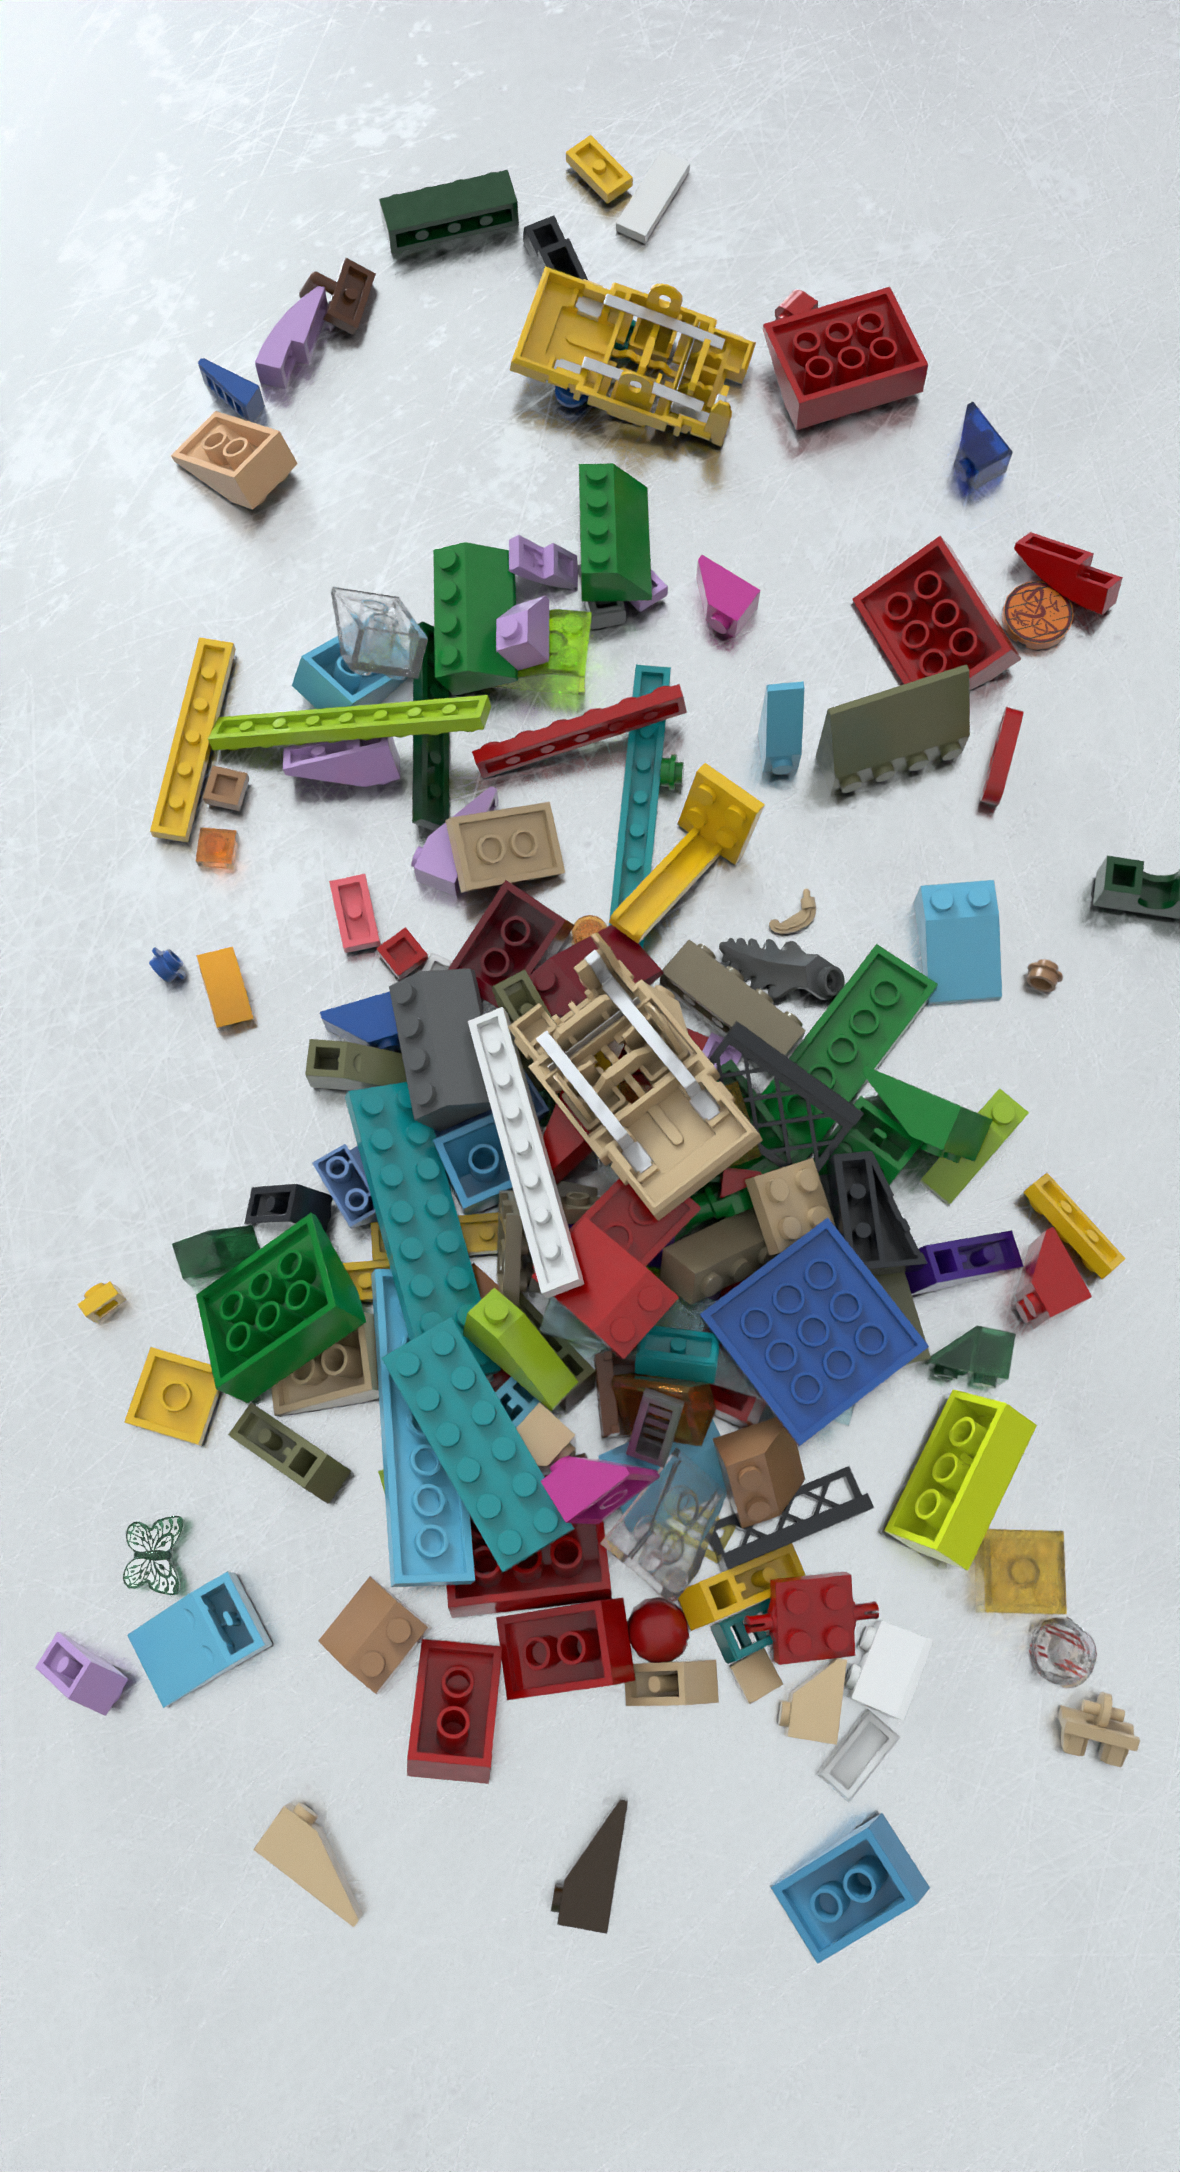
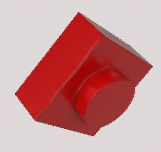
M406 927L376 948L377 954L399 981L428 960V954Z

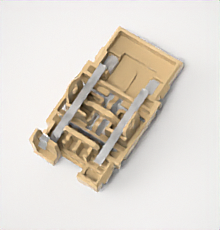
M593 933L591 938L598 949L591 952L574 967L580 977V982L586 989L584 993L587 998L577 1006L573 1001L569 1003L568 1006L571 1011L562 1018H559L557 1014L550 1018L540 1003H538L509 1025L508 1029L515 1036L514 1043L528 1060L530 1058L533 1059L534 1062L528 1066L602 1163L606 1166L613 1162L611 1168L625 1186L628 1183L659 1221L760 1143L762 1138L733 1103L735 1098L721 1081L716 1082L721 1076L715 1066L646 983L641 979L635 984L632 981L634 976L620 960H617L607 943L598 933ZM661 1013L694 1052L692 1055L662 1018ZM613 1040H616L619 1045L624 1042L626 1043L624 1049L627 1054L620 1060L607 1046ZM600 1050L613 1064L605 1072L601 1067L595 1068L594 1066L598 1063L594 1055ZM638 1069L654 1087L647 1093L644 1092L631 1075ZM624 1080L639 1097L633 1104L628 1103L616 1087ZM560 1091H564V1093L562 1094V1098L573 1111V1113L577 1116L580 1122L584 1125L587 1131L590 1133L589 1135L586 1134L583 1128L579 1125L576 1119L572 1116L569 1110L565 1107V1105L556 1095Z

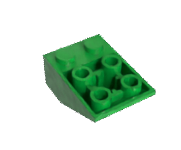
M860 1096L854 1106L864 1114L857 1124L853 1125L833 1154L872 1151L890 1186L923 1142L911 1137L900 1124ZM838 1124L827 1140L833 1139L841 1128L840 1124ZM827 1145L821 1147L818 1151V1156L821 1155ZM830 1158L818 1172V1175L827 1174L826 1164Z

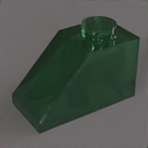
M253 1225L209 1230L172 1243L182 1278L192 1288L220 1278L261 1249Z

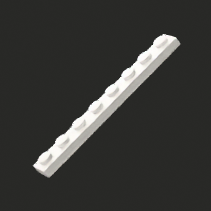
M501 1007L468 1021L541 1294L546 1298H550L584 1284L519 1051L514 1043L515 1037L508 1029V1026L511 1025L508 1013Z

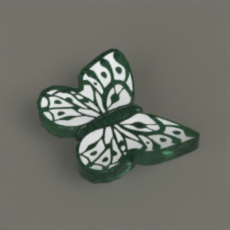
M170 1516L158 1519L153 1523L152 1528L142 1522H133L128 1526L126 1541L128 1546L135 1552L133 1555L134 1559L127 1564L123 1573V1581L128 1588L138 1589L148 1583L149 1588L155 1592L166 1595L179 1594L181 1584L178 1572L172 1563V1549L176 1546L183 1533V1517Z

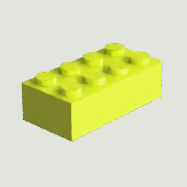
M953 1389L884 1531L916 1552L968 1571L1037 1425L1007 1403Z

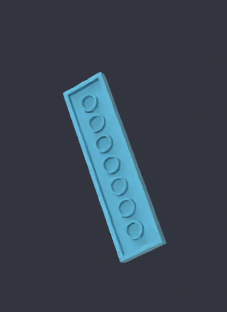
M374 1269L371 1274L391 1587L472 1584L475 1581L470 1514L381 1359L410 1340L391 1269Z

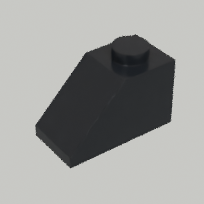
M300 1184L252 1187L244 1224L286 1231L305 1216L312 1213L317 1216L326 1233L327 1225L331 1218L333 1198L330 1194Z

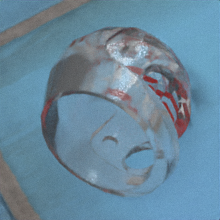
M1055 1617L1043 1621L1035 1627L1028 1642V1656L1033 1669L1039 1677L1054 1686L1066 1689L1077 1687L1083 1684L1093 1672L1097 1659L1094 1640L1086 1630L1073 1622L1069 1617Z

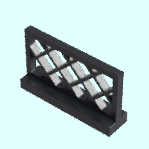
M737 1020L709 1058L713 1065L716 1063L717 1071L721 1076L719 1081L723 1085V1078L746 1075L749 1097L737 1098L733 1103L750 1102L753 1118L752 1126L758 1133L761 1127L782 1126L785 1146L768 1149L760 1142L753 1147L780 1168L792 1165L790 1151L813 1147L815 1165L819 1172L853 1125L855 1126L864 1114L860 1109ZM729 1045L743 1054L745 1070L722 1073L720 1056ZM748 1058L760 1067L749 1069ZM767 1071L774 1076L776 1093L753 1096L750 1074ZM779 1081L791 1090L781 1092ZM798 1094L804 1098L808 1115L785 1119L782 1097ZM777 1097L780 1120L758 1123L754 1101ZM811 1104L823 1113L812 1114ZM830 1117L841 1125L833 1139L816 1141L813 1119ZM808 1120L812 1142L789 1146L786 1124ZM827 1145L821 1155L818 1156L817 1147ZM786 1152L787 1162L775 1153Z

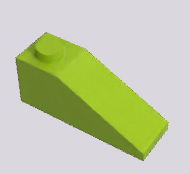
M1000 1088L978 1112L993 1119L975 1162L961 1157L959 1163H955L940 1157L920 1180L922 1184L947 1205L954 1201L1029 1114L1026 1109Z
M493 1288L467 1313L462 1335L551 1412L578 1385V1380L525 1313L497 1289Z

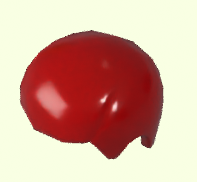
M662 1597L643 1600L633 1608L627 1622L629 1639L633 1649L639 1657L650 1663L672 1662L683 1654L688 1645L687 1641L690 1639L689 1627L682 1610L675 1603Z

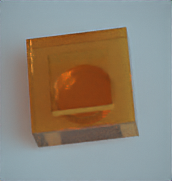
M200 827L195 860L197 865L200 867L234 869L239 837L237 831Z

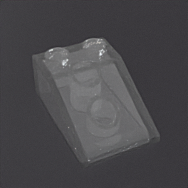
M332 587L331 597L340 653L349 669L356 674L365 676L371 675L373 672L385 674L387 677L395 680H404L405 677L418 679L428 638L401 599L396 596Z
M677 1447L668 1457L665 1467H660L657 1471L660 1477L640 1492L600 1543L672 1604L676 1602L698 1574L727 1495L726 1490Z

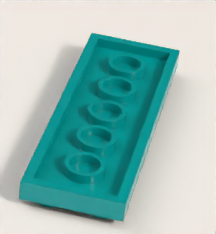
M452 1317L381 1358L503 1573L574 1530L571 1523L564 1521L542 1485L541 1480L545 1477Z

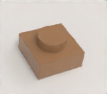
M212 766L203 795L205 804L240 811L249 782L248 774Z

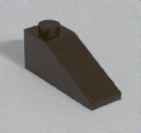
M619 1796L565 1874L563 1886L555 1885L551 1912L559 1913L557 1925L607 1934L628 1798Z

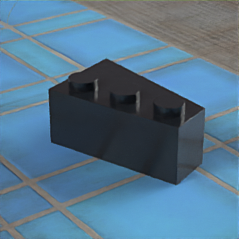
M873 1152L833 1154L826 1167L833 1218L837 1230L873 1276L921 1270L928 1263L923 1253H920L910 1233L911 1228L906 1218L903 1219L895 1203L894 1194Z

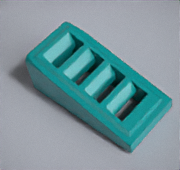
M771 1598L711 1625V1631L727 1664L738 1661L773 1644L771 1635L767 1636L765 1631L753 1632L757 1641L752 1643L742 1622L747 1615L754 1616L760 1612L767 1614ZM731 1626H732V1628H733V1630H734V1632H735V1634H736V1636H737V1639H738V1641H739V1643H740V1645H741V1648H739V1646H738V1644H737V1642H736V1639H735V1637H734V1635H733V1633H732V1630H731V1628H730Z

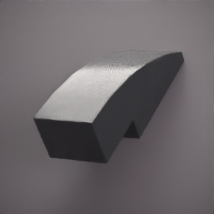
M554 215L524 227L523 242L540 276H542L546 266L576 278L588 280L570 239H565Z

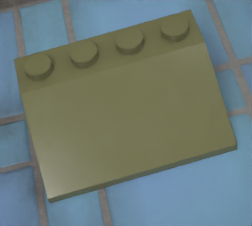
M967 664L829 708L815 757L830 793L841 790L843 793H848L858 789L862 783L872 780L882 782L893 777L896 772L906 769L916 771L928 765L930 761L940 758L950 760L959 756L963 752L970 736V681Z

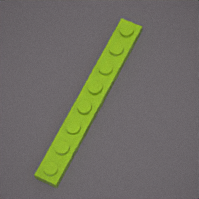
M488 695L218 717L208 740L212 750L228 749L234 751L252 747L269 748L278 745H304L317 742L335 743L342 740H371L373 738L394 736L402 738L408 735H438L459 731L474 732L484 730L491 710V703Z

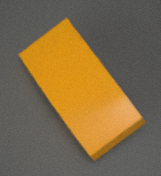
M233 947L196 955L216 1028L253 1019Z

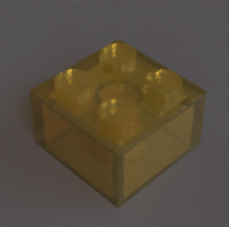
M988 1529L975 1556L976 1613L1067 1615L1064 1531Z

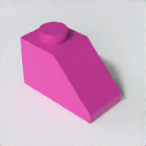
M701 555L698 559L696 579L705 619L715 631L721 634L726 633L736 638L758 608L761 590L704 555Z

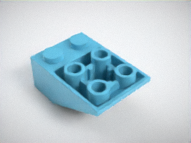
M228 1571L189 1593L127 1635L163 1708L272 1645L236 1573Z

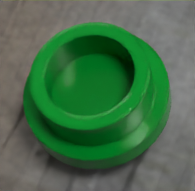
M671 754V758H662L660 786L669 787V791H675L676 784H683L684 762H678L677 755Z

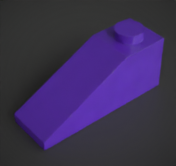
M1011 1230L925 1245L919 1248V1251L923 1253L928 1264L919 1271L905 1272L911 1294L915 1295L1020 1269L1024 1265Z

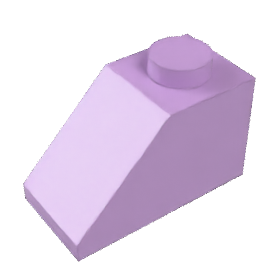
M547 596L517 604L496 619V651L517 670L549 662V598Z
M60 1632L56 1633L35 1667L69 1700L104 1716L107 1715L112 1705L120 1698L123 1687L128 1681V1678L111 1663Z

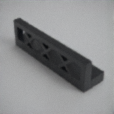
M847 1466L800 1486L780 1515L781 1518L776 1531L767 1535L755 1530L753 1525L742 1529L740 1523L737 1522L736 1514L708 1524L704 1528L722 1572L871 1510L874 1506L868 1493L861 1494L851 1468ZM844 1478L852 1500L839 1505L825 1499L830 1483ZM823 1486L819 1496L809 1492ZM800 1495L817 1501L812 1516L804 1520L789 1514L794 1498ZM822 1504L831 1507L830 1509L819 1513ZM786 1519L795 1522V1524L783 1528ZM731 1525L745 1531L740 1546L725 1553L716 1530ZM750 1534L759 1537V1539L747 1543Z

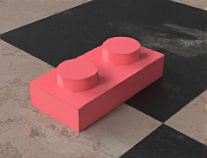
M360 874L329 881L344 952L349 953L380 946L381 943L366 875Z

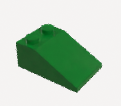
M864 1066L862 1074L911 1137L923 1142L922 1150L955 1163H959L961 1157L975 1162L993 1119Z

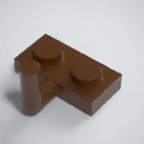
M345 257L340 266L336 281L314 271L300 289L299 296L302 298L317 286L325 287V292L331 294L323 320L354 335L359 327L376 273Z

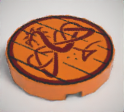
M1026 582L1016 587L1007 596L1001 613L1002 624L1009 638L1016 643L1019 641L1022 644H1026V648L1033 650L1048 649L1060 643L1069 631L1073 620L1072 604L1068 598L1061 595L1045 582Z

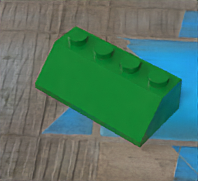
M614 463L579 464L582 602L652 600L648 488Z
M468 542L433 550L435 678L453 695L517 682L518 670L496 651V619L516 605L515 574L509 571V550Z

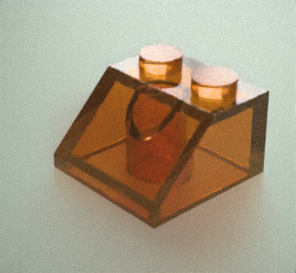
M635 1372L613 1376L611 1382L626 1434H632L645 1388L685 1401L673 1442L702 1446L716 1412L710 1383L642 1375ZM660 1407V1408H662V1409H665V1410H668V1411L673 1412L672 1410H669V1409ZM648 1412L649 1415H652V1416H655V1417H658V1418H660V1419H663V1420H666V1421H669V1422H670L669 1419H666V1418H664V1417H661V1416H658V1415H655V1414H652V1413H649V1412ZM645 1422V1424L667 1431L666 1429ZM644 1433V1434H646V1435H649V1436H652V1437L661 1439V1438H659V1437H656V1436H653V1435Z

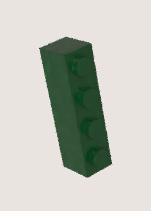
M508 170L490 172L486 175L459 179L454 182L424 187L402 194H393L379 199L382 222L391 254L519 225L518 201Z

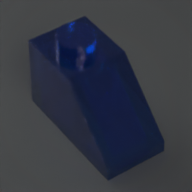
M972 401L967 404L962 420L953 466L958 478L961 481H965L974 491L1007 471L1013 451Z

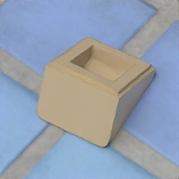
M765 1648L728 1666L748 1704L757 1701L783 1685Z

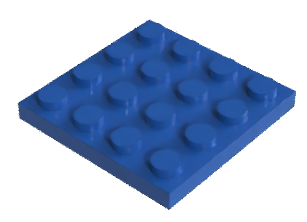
M828 1217L699 1315L798 1446L810 1439L929 1347Z

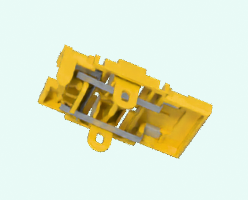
M545 266L511 360L510 371L546 383L547 380L548 383L566 390L569 388L570 392L574 393L573 399L577 401L580 400L581 394L589 396L588 405L605 410L608 415L642 427L647 425L664 432L668 424L675 427L673 432L675 436L679 437L680 432L687 434L689 431L692 435L708 441L711 439V443L722 446L732 417L731 406L726 402L730 386L724 385V381L727 378L741 384L743 383L756 342L747 340L743 336L717 329L715 328L717 324L715 318L682 307V294L670 285L663 283L652 285L649 294L615 282L612 283L610 289H607L594 282L582 280ZM665 295L671 299V302L662 300L659 297ZM637 316L628 349L621 351L614 349L616 342L624 345L633 317ZM679 332V333H682V334H681V336H680V339H679V342H678V345H677V348H676V351H675V354H674V357H673V360H672V363L678 364V365H679V368H678V371H674V370L670 369V367L667 365V363H668V360H669V357H670V354H671V351H672V348H673V345H674V342H675L677 333ZM611 356L618 359L630 358L633 362L639 364L637 372L623 367L620 369L616 368L617 363L610 361ZM647 368L661 369L668 377L675 379L674 383L665 381V384L661 385L660 382L663 374L659 373L657 379L645 375ZM612 379H615L616 382L610 398L606 397ZM656 395H658L660 398L655 413H651Z

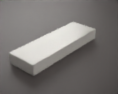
M661 150L617 220L616 231L645 244L689 173L690 162Z

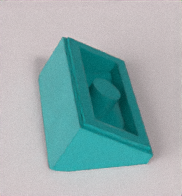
M654 1325L637 1345L635 1373L712 1384L715 1382L720 1342L713 1333Z

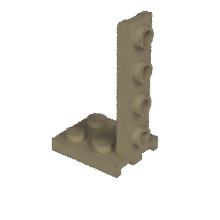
M499 1190L496 1280L499 1292L515 1306H519L520 1292H526L527 1271L526 1268H523L522 1255H528V1242L514 1191ZM569 1192L566 1194V1197H560L567 1224H575L600 1197H589V1194L584 1192Z

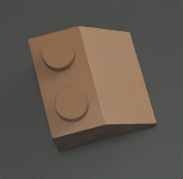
M777 1417L713 1438L728 1499L742 1529L780 1516L805 1481L797 1444Z
M369 1576L318 1642L347 1671L373 1693L378 1694L382 1692L432 1627Z

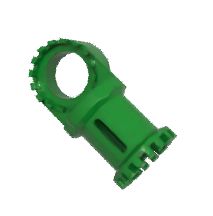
M710 1186L704 1187L702 1193L691 1197L702 1209L684 1226L686 1232H691L693 1226L715 1217L717 1220L723 1217L728 1218L752 1208L753 1203L748 1188H743L737 1191V1194L734 1192L723 1198L719 1197L716 1200Z

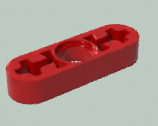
M1006 707L1004 710L982 790L981 802L998 806L1001 801L1024 711Z

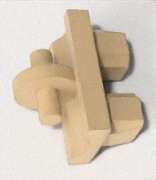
M1101 1692L1096 1702L1084 1699L1081 1710L1060 1705L1057 1717L1062 1727L1061 1746L1065 1753L1084 1756L1088 1740L1091 1739L1101 1742L1098 1752L1101 1761L1106 1764L1122 1767L1129 1750L1137 1752L1140 1739L1134 1736L1133 1724L1123 1722L1125 1710L1112 1707V1695L1109 1693Z

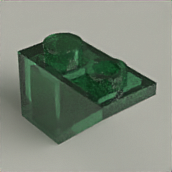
M977 1325L933 1354L931 1359L925 1363L924 1368L934 1370V1376L941 1379L957 1380L958 1376L972 1378L973 1385L995 1389L996 1384L1001 1385L1009 1380L1016 1333Z

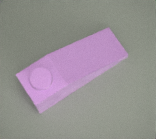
M393 737L373 738L371 740H342L335 743H306L304 745H293L284 748L283 771L288 776L368 787L377 784L384 785L400 779V757Z
M490 786L453 817L496 810L499 804L497 789ZM445 822L428 836L423 847L418 846L413 855L411 866L414 867L417 882L457 897L460 885Z

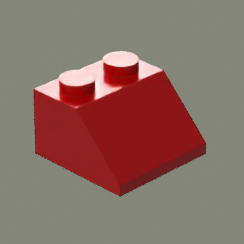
M1054 1227L1044 1231L1029 1245L1015 1293L1018 1300L1015 1303L1016 1309L1025 1323L1030 1322L1033 1329L1074 1310L1092 1297Z

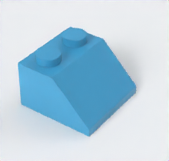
M493 1114L433 1140L464 1215L476 1214L499 1204V1190L513 1191Z

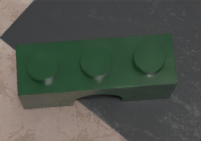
M1107 855L1096 872L1093 906L1180 919V869L1171 875H1153L1143 871L1144 861Z

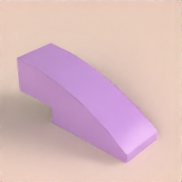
M317 286L303 296L273 327L255 360L260 383L286 389L295 362L309 364L325 321L323 317L328 305L325 287Z

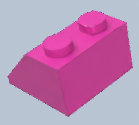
M565 1456L550 1467L552 1473L542 1479L541 1483L566 1523L599 1524L657 1480L660 1475L654 1469L607 1460L589 1459L587 1457Z

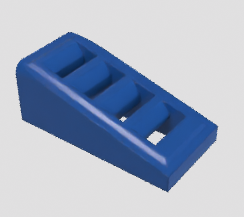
M200 358L198 366L204 383L244 420L254 423L265 407L259 385L205 358Z

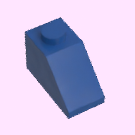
M390 991L320 1011L326 1030L351 1043L393 1052L400 1048Z

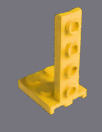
M704 763L696 772L677 825L689 833L611 915L609 923L639 944L720 855L734 865L738 863L746 851L765 804Z

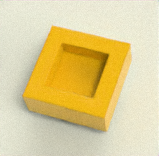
M109 1281L106 1284L99 1283L90 1288L84 1294L85 1299L77 1305L85 1317L93 1322H97L127 1299L121 1290Z

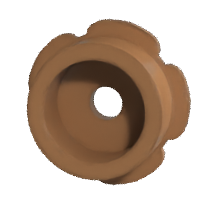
M1041 959L1029 964L1027 967V983L1036 990L1052 992L1055 990L1057 983L1063 980L1062 973L1058 971V965L1050 960Z

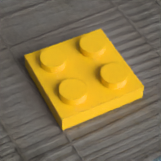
M150 1347L124 1422L202 1446L220 1393L215 1387L211 1365Z

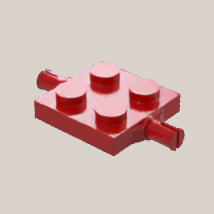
M847 1572L770 1579L771 1601L768 1613L754 1616L747 1615L744 1618V1622L747 1624L744 1625L748 1634L769 1631L773 1640L774 1662L779 1665L856 1656L854 1634L856 1621L878 1619L879 1613L876 1611H879V1607L875 1601L855 1604L852 1594V1575Z

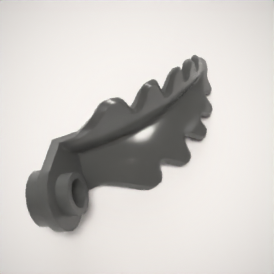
M729 938L727 942L719 944V949L723 953L722 962L730 961L728 966L735 968L737 971L739 970L744 977V981L752 977L750 986L752 989L756 990L758 988L762 990L768 986V995L773 1000H778L796 989H805L821 1000H830L838 995L845 985L844 974L839 967L834 966L818 954H806L794 941L786 942L781 950L772 939H767L763 948H760L757 940L753 938L749 939L748 945L743 938H738L736 943L733 938Z

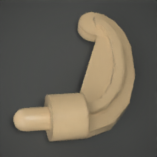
M809 889L803 890L804 898L800 900L801 911L782 923L776 919L769 922V927L774 933H794L807 927L812 922L816 914L815 898L811 897Z

